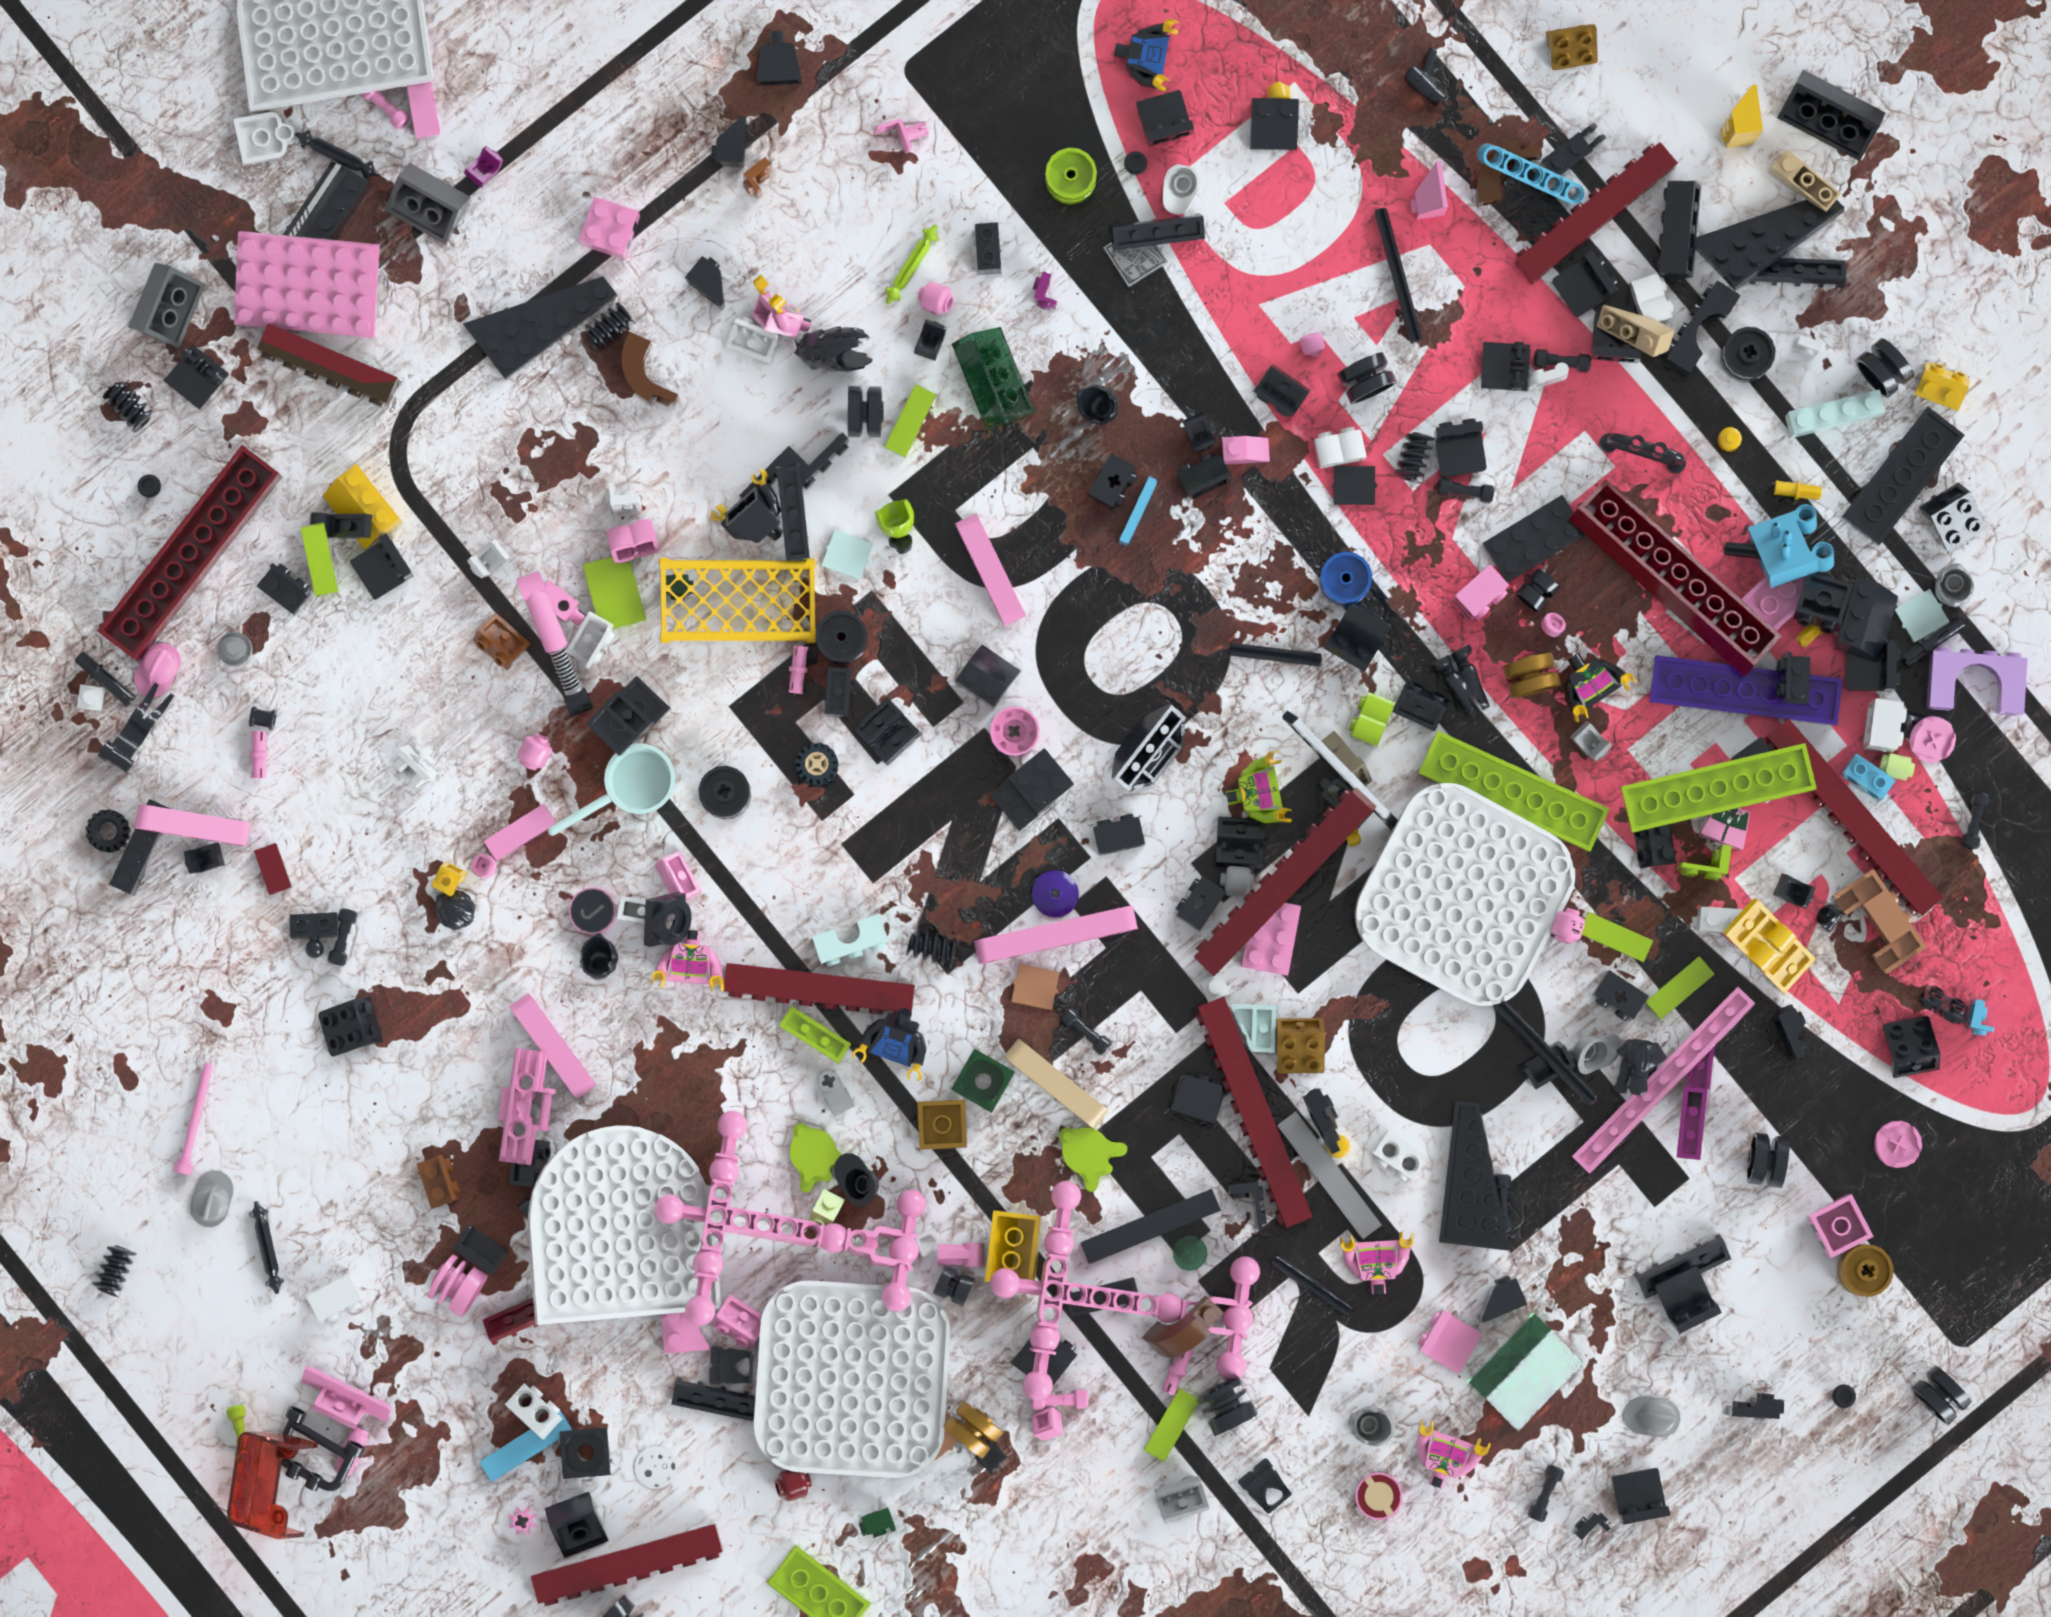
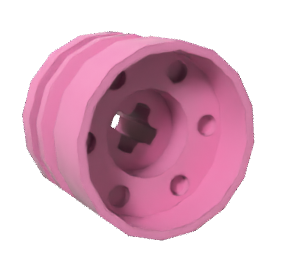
M1012 706L1001 710L995 715L990 724L989 734L993 745L998 751L1005 755L1018 756L1027 753L1035 746L1039 739L1040 728L1037 719L1030 711L1023 707ZM1009 726H1019L1018 732L1020 736H1013L1011 738L1009 736Z
M453 1254L441 1265L435 1274L427 1297L433 1300L441 1292L437 1303L441 1305L448 1297L451 1298L448 1310L462 1318L475 1301L488 1275L475 1267L467 1275L464 1274L467 1262L462 1261L456 1269L455 1265L459 1257Z

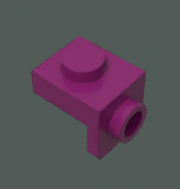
M484 146L480 155L465 169L464 174L482 188L499 172L503 159L496 151L491 150L488 146Z
M1042 272L1041 278L1037 276L1032 288V290L1036 291L1033 302H1036V306L1044 310L1056 309L1057 301L1045 297L1052 279V274Z

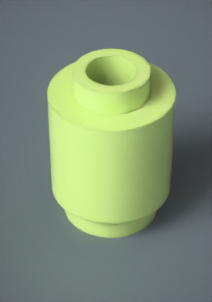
M1889 753L1888 755H1882L1879 769L1892 778L1906 781L1908 777L1913 776L1915 763H1911L1912 758Z

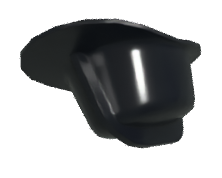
M845 1153L836 1160L834 1166L835 1178L852 1205L864 1207L873 1198L878 1196V1176L867 1168L859 1156L853 1153Z

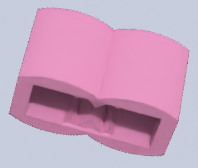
M651 519L638 520L629 526H616L606 531L614 563L627 562L637 556H649L660 550Z

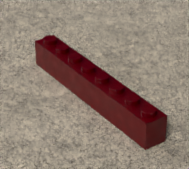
M1661 142L1655 146L1651 143L1642 151L1643 156L1640 159L1636 160L1633 158L1624 166L1626 169L1620 175L1617 172L1606 180L1607 186L1602 190L1599 187L1588 195L1590 199L1585 204L1580 202L1570 210L1572 214L1564 219L1562 216L1552 225L1554 228L1548 234L1544 231L1534 239L1535 245L1530 249L1526 246L1516 254L1518 258L1514 264L1532 285L1676 168L1678 162Z
M726 963L723 991L727 992L728 997L742 999V994L752 995L751 1000L765 1001L766 997L775 998V1003L789 1004V1000L799 1001L798 1005L812 1007L813 1003H821L822 1008L836 1010V1005L846 1006L845 1011L860 1012V1008L869 1009V1014L883 1015V1011H890L897 1015L901 1008H906L912 1012L915 985Z
M714 1523L537 1573L530 1577L538 1604L544 1603L546 1607L559 1603L558 1598L567 1596V1599L571 1600L581 1597V1592L590 1590L591 1594L605 1590L604 1585L613 1583L614 1587L627 1584V1579L636 1577L637 1581L651 1577L650 1572L659 1570L660 1574L673 1571V1566L682 1564L684 1568L697 1564L696 1559L705 1557L706 1561L719 1558V1553L723 1552L724 1549L717 1524Z

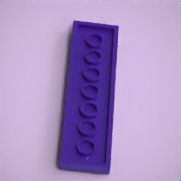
M1655 655L1649 703L1783 720L1789 718L1791 721L1837 726L1843 679L1810 675L1808 705L1780 704L1779 697H1776V684L1780 682V674H1777L1776 670L1753 667L1744 677L1730 664Z

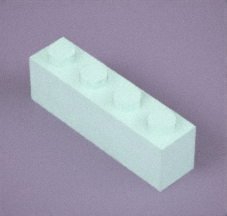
M1879 389L1789 411L1785 415L1790 438L1880 417L1885 413V408Z

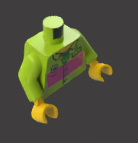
M1278 750L1270 751L1266 756L1253 761L1241 772V777L1238 778L1239 789L1226 791L1228 805L1242 803L1244 813H1248L1250 818L1263 823L1280 821L1289 823L1292 821V819L1285 818V813L1292 810L1282 808L1275 766H1271L1282 763V759L1275 761L1273 758L1274 754L1279 752Z

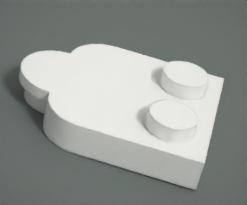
M273 112L233 119L243 166L281 159L287 152V146L291 145L296 139L295 128L289 123H282L281 118Z

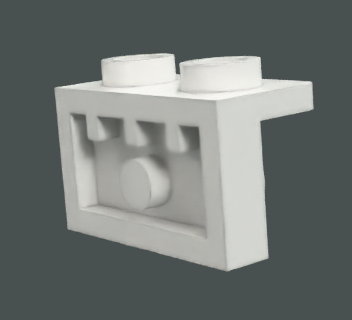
M609 482V489H605V498L608 508L611 507L614 514L642 512V503L638 494H634V491H622L620 495H617L614 482Z

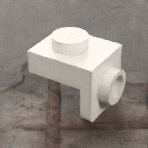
M493 540L477 555L470 557L467 562L470 564V568L475 575L484 578L492 575L510 557L499 543Z

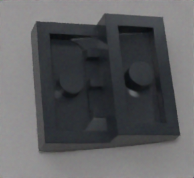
M888 697L853 728L887 766L922 735Z
M1218 816L1216 867L1239 866L1263 869L1265 823L1253 818Z

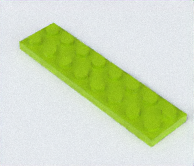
M1440 731L1436 732L1418 772L1419 775L1439 784L1453 783L1469 788L1557 838L1588 852H1591L1610 808Z
M1806 743L1620 787L1631 833L1817 789Z

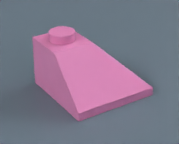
M1441 161L1435 163L1413 196L1414 199L1410 200L1412 214L1416 213V219L1444 216L1447 211L1448 203Z

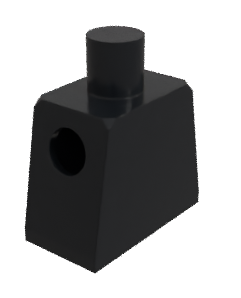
M771 31L770 44H762L760 46L757 85L802 84L794 43H784V31Z

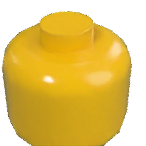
M1275 82L1268 87L1267 98L1291 99L1290 87L1282 82Z
M1733 427L1723 429L1717 437L1719 447L1726 452L1736 450L1742 441L1740 432Z
M1340 1134L1338 1135L1340 1140L1337 1141L1340 1151L1331 1154L1326 1146L1328 1154L1334 1158L1346 1156L1350 1149L1348 1139Z

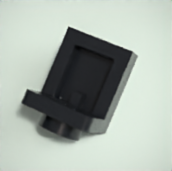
M926 319L915 346L914 354L936 361L945 339L947 327L939 322Z
M1204 412L1182 420L1189 442L1195 452L1207 451L1212 448V445L1217 443Z
M212 843L198 849L184 851L185 865L189 874L203 873L225 865L219 843Z
M1782 873L1773 895L1793 906L1806 909L1813 899L1815 887L1804 884Z
M1592 1512L1587 1518L1582 1516L1575 1523L1574 1527L1576 1529L1573 1533L1583 1540L1597 1524L1609 1533L1612 1530L1608 1526L1611 1522L1601 1512L1598 1515Z

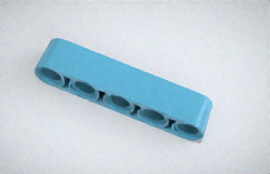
M1487 143L1481 145L1477 151V158L1481 163L1563 201L1578 204L1584 199L1585 190L1580 184L1500 147ZM1493 149L1494 157L1488 161L1486 155L1488 151ZM1514 159L1515 165L1513 169L1508 170V161ZM1531 168H1534L1535 175L1532 179L1528 180L1527 173ZM1554 177L1555 185L1549 189L1547 183L1549 179ZM1571 187H1574L1575 194L1573 197L1569 198L1567 194L1568 190Z

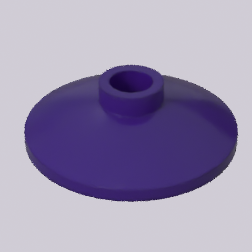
M1048 871L1039 876L1033 885V903L1038 911L1048 917L1057 918L1065 916L1075 908L1078 902V886L1075 880L1063 871ZM1058 889L1060 891L1059 897H1052L1051 891Z

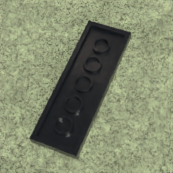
M1927 407L1841 518L1879 546L1965 434L1930 407Z

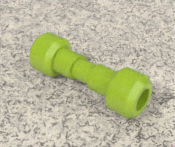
M241 1404L228 1407L226 1409L227 1419L232 1421L233 1430H235L237 1438L236 1462L253 1461L255 1459L254 1449L249 1447L244 1429L245 1406Z

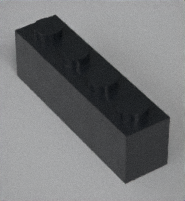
M1668 181L1667 188L1664 189L1663 198L1666 203L1665 211H1662L1661 214L1663 234H1660L1659 237L1661 256L1657 259V269L1666 278H1693L1701 185L1695 181Z

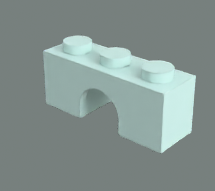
M877 914L857 921L860 934L858 939L850 944L842 943L837 938L835 929L813 936L812 939L821 964H827V967H831L841 963L840 958L849 956V959H854L862 956V951L871 948L872 952L885 948L884 943L889 941L880 915Z

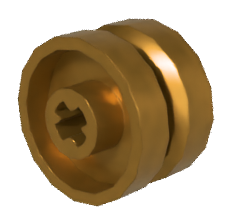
M1552 653L1524 657L1502 667L1505 679L1521 678V680L1511 683L1508 687L1511 699L1533 695L1561 685L1558 673L1548 672L1542 674L1543 671L1549 670L1555 665Z
M1856 1245L1846 1250L1837 1263V1276L1840 1284L1847 1292L1855 1296L1872 1297L1881 1294L1889 1287L1893 1279L1894 1267L1891 1258L1883 1249L1875 1245ZM1862 1266H1866L1868 1268V1273L1866 1275H1862L1861 1271L1864 1270Z
M963 1400L957 1407L956 1412L965 1422L961 1423L955 1417H949L942 1427L983 1459L990 1450V1447L981 1439L982 1435L991 1442H996L1003 1434V1431L992 1423L993 1420L978 1408H973Z

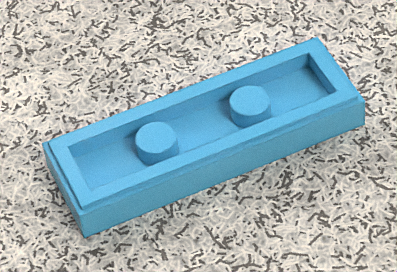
M1148 478L1120 537V544L1124 546L1129 544L1157 485L1156 479Z

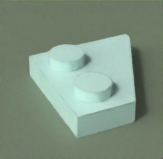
M1231 1004V1009L1251 1052L1275 1053L1277 1005Z

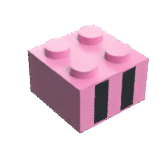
M594 196L579 238L581 246L625 260L640 219L639 211Z
M1490 564L1457 593L1452 602L1470 622L1474 618L1479 621L1490 610L1489 605L1492 602L1496 605L1508 594L1506 589L1509 584Z
M1847 1194L1806 1215L1827 1258H1833L1874 1237L1852 1194Z

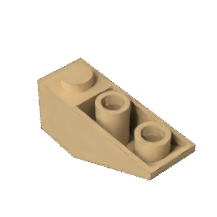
M1788 149L1768 171L1787 188L1825 212L1841 195L1838 190Z
M1603 305L1597 327L1652 357L1669 350L1675 331L1657 320L1607 305Z

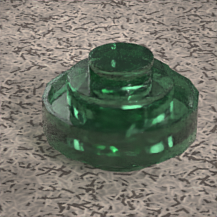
M1185 1236L1179 1239L1172 1251L1176 1265L1187 1271L1200 1268L1207 1258V1248L1204 1242L1194 1236Z

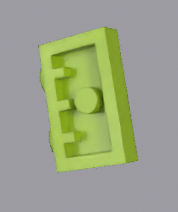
M1722 844L1712 852L1711 865H1714V867L1681 862L1676 865V870L1681 871L1683 876L1695 877V875L1704 874V879L1718 881V879L1728 874L1732 846Z

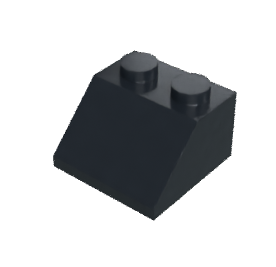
M1252 98L1250 150L1297 151L1299 99Z
M1210 453L1200 458V463L1194 466L1189 463L1178 469L1179 473L1176 474V479L1187 502L1230 483L1232 475L1219 454L1213 456Z
M982 644L960 672L955 683L992 709H995L1021 670Z
M1509 1275L1494 1280L1495 1285L1490 1287L1478 1316L1480 1323H1485L1528 1305L1517 1278H1510Z
M589 1491L544 1508L550 1530L564 1558L609 1541Z

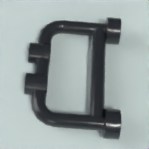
M1607 433L1599 440V447L1605 453H1612L1618 449L1666 464L1667 470L1672 474L1681 473L1686 466L1683 454L1667 448L1663 442L1653 444L1644 441V438L1640 435L1630 437L1619 433ZM1633 440H1639L1641 445H1634ZM1657 446L1661 447L1663 453L1656 452L1655 448Z
M289 1406L285 1414L288 1421L275 1448L277 1461L287 1469L285 1472L287 1477L298 1480L300 1476L305 1479L304 1486L309 1490L317 1491L318 1488L325 1491L337 1490L344 1483L355 1458L362 1457L365 1447L352 1440L347 1441L345 1448L341 1447L302 1424L307 1415L306 1412L300 1408ZM294 1430L344 1459L334 1481L328 1482L321 1475L304 1468L301 1463L286 1457L285 1448Z

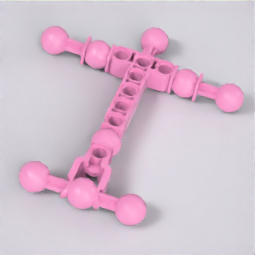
M727 1111L718 1119L717 1129L720 1135L723 1136L721 1151L720 1153H715L714 1161L709 1168L712 1187L708 1197L707 1209L683 1205V1202L672 1194L661 1196L655 1203L654 1213L656 1218L662 1223L674 1224L680 1219L704 1222L700 1250L693 1260V1268L695 1270L693 1278L698 1279L696 1295L687 1302L685 1307L687 1319L697 1326L710 1323L715 1315V1306L710 1300L712 1282L718 1281V1275L723 1269L721 1246L724 1241L725 1232L807 1247L817 1245L816 1248L821 1246L830 1253H838L842 1250L846 1253L848 1250L851 1254L868 1258L871 1265L894 1268L892 1282L884 1287L881 1294V1300L888 1310L900 1312L905 1310L911 1302V1292L906 1286L908 1271L913 1270L911 1263L917 1259L919 1254V1247L915 1241L919 1235L914 1230L916 1218L920 1217L926 1209L924 1195L913 1189L906 1190L898 1196L897 1209L902 1215L900 1230L878 1226L874 1231H851V1228L846 1230L837 1223H830L825 1226L821 1223L820 1226L813 1221L729 1207L733 1183L739 1176V1167L737 1165L739 1157L734 1156L736 1142L747 1130V1121L740 1112ZM718 1189L724 1190L727 1197L719 1200L714 1196V1191ZM714 1212L720 1213L723 1220L715 1223L710 1219V1215ZM738 1216L743 1217L746 1225L738 1227L734 1224L733 1219ZM759 1221H766L770 1228L767 1231H761L757 1227V1223ZM789 1225L792 1227L793 1233L785 1235L781 1232L780 1227ZM806 1229L814 1230L816 1238H806L804 1231ZM713 1235L717 1237L719 1243L715 1246L708 1245L706 1242L708 1236ZM878 1236L894 1238L889 1246L891 1258L875 1254V1250L878 1247ZM854 1237L861 1238L863 1246L854 1247L851 1239Z
M1071 1181L1057 1183L1051 1193V1200L1057 1207L1055 1225L1054 1227L1048 1226L1050 1231L1044 1239V1247L1047 1251L1045 1256H1048L1043 1264L1041 1281L1021 1279L1017 1273L1008 1268L997 1270L990 1280L992 1292L997 1297L1003 1299L1010 1298L1016 1293L1039 1296L1036 1310L1038 1321H1035L1036 1326L1030 1334V1343L1033 1347L1030 1348V1351L1035 1352L1033 1371L1028 1373L1023 1381L1025 1395L1035 1401L1047 1398L1053 1388L1052 1380L1047 1374L1049 1354H1056L1053 1350L1060 1341V1335L1057 1330L1059 1325L1056 1323L1061 1316L1062 1303L1145 1316L1151 1315L1164 1323H1173L1187 1315L1186 1310L1190 1305L1195 1306L1199 1302L1186 1301L1172 1293L1152 1296L1145 1293L1066 1282L1068 1270L1066 1259L1069 1260L1068 1255L1074 1247V1239L1071 1233H1074V1230L1068 1229L1071 1210L1076 1208L1081 1200L1079 1187ZM1248 1256L1237 1258L1232 1263L1230 1269L1231 1277L1236 1283L1234 1299L1209 1297L1214 1304L1231 1305L1225 1310L1223 1316L1227 1329L1212 1326L1208 1329L1214 1334L1228 1335L1227 1350L1221 1354L1216 1363L1218 1374L1225 1380H1237L1242 1377L1246 1370V1361L1240 1354L1242 1339L1248 1338L1245 1332L1251 1327L1253 1322V1314L1248 1308L1253 1304L1248 1300L1250 1285L1254 1284L1260 1275L1258 1263ZM1058 1260L1061 1264V1269L1058 1273L1054 1274L1050 1270V1264L1052 1261ZM1050 1284L1057 1286L1058 1291L1054 1297H1049L1046 1293V1289ZM1074 1287L1079 1288L1081 1291V1296L1076 1301L1070 1298V1291ZM1097 1291H1101L1104 1294V1300L1100 1304H1096L1093 1300V1295ZM1121 1294L1127 1297V1304L1123 1308H1120L1116 1302L1117 1297ZM1144 1298H1148L1151 1302V1306L1147 1311H1143L1140 1308V1302ZM1050 1307L1054 1311V1316L1051 1320L1046 1321L1043 1318V1311Z

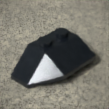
M1170 703L1145 715L1115 752L1111 778L1128 792L1155 784L1183 748L1187 718Z

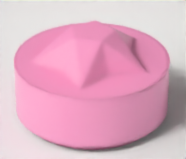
M1548 613L1541 621L1543 631L1552 637L1559 636L1566 627L1564 619L1557 613Z
M479 854L472 862L473 873L481 878L492 876L496 870V861L488 854Z

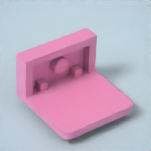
M1442 1309L1440 1313L1436 1311L1429 1323L1432 1327L1428 1334L1424 1332L1417 1343L1420 1345L1418 1351L1455 1373H1460L1479 1342L1481 1333Z

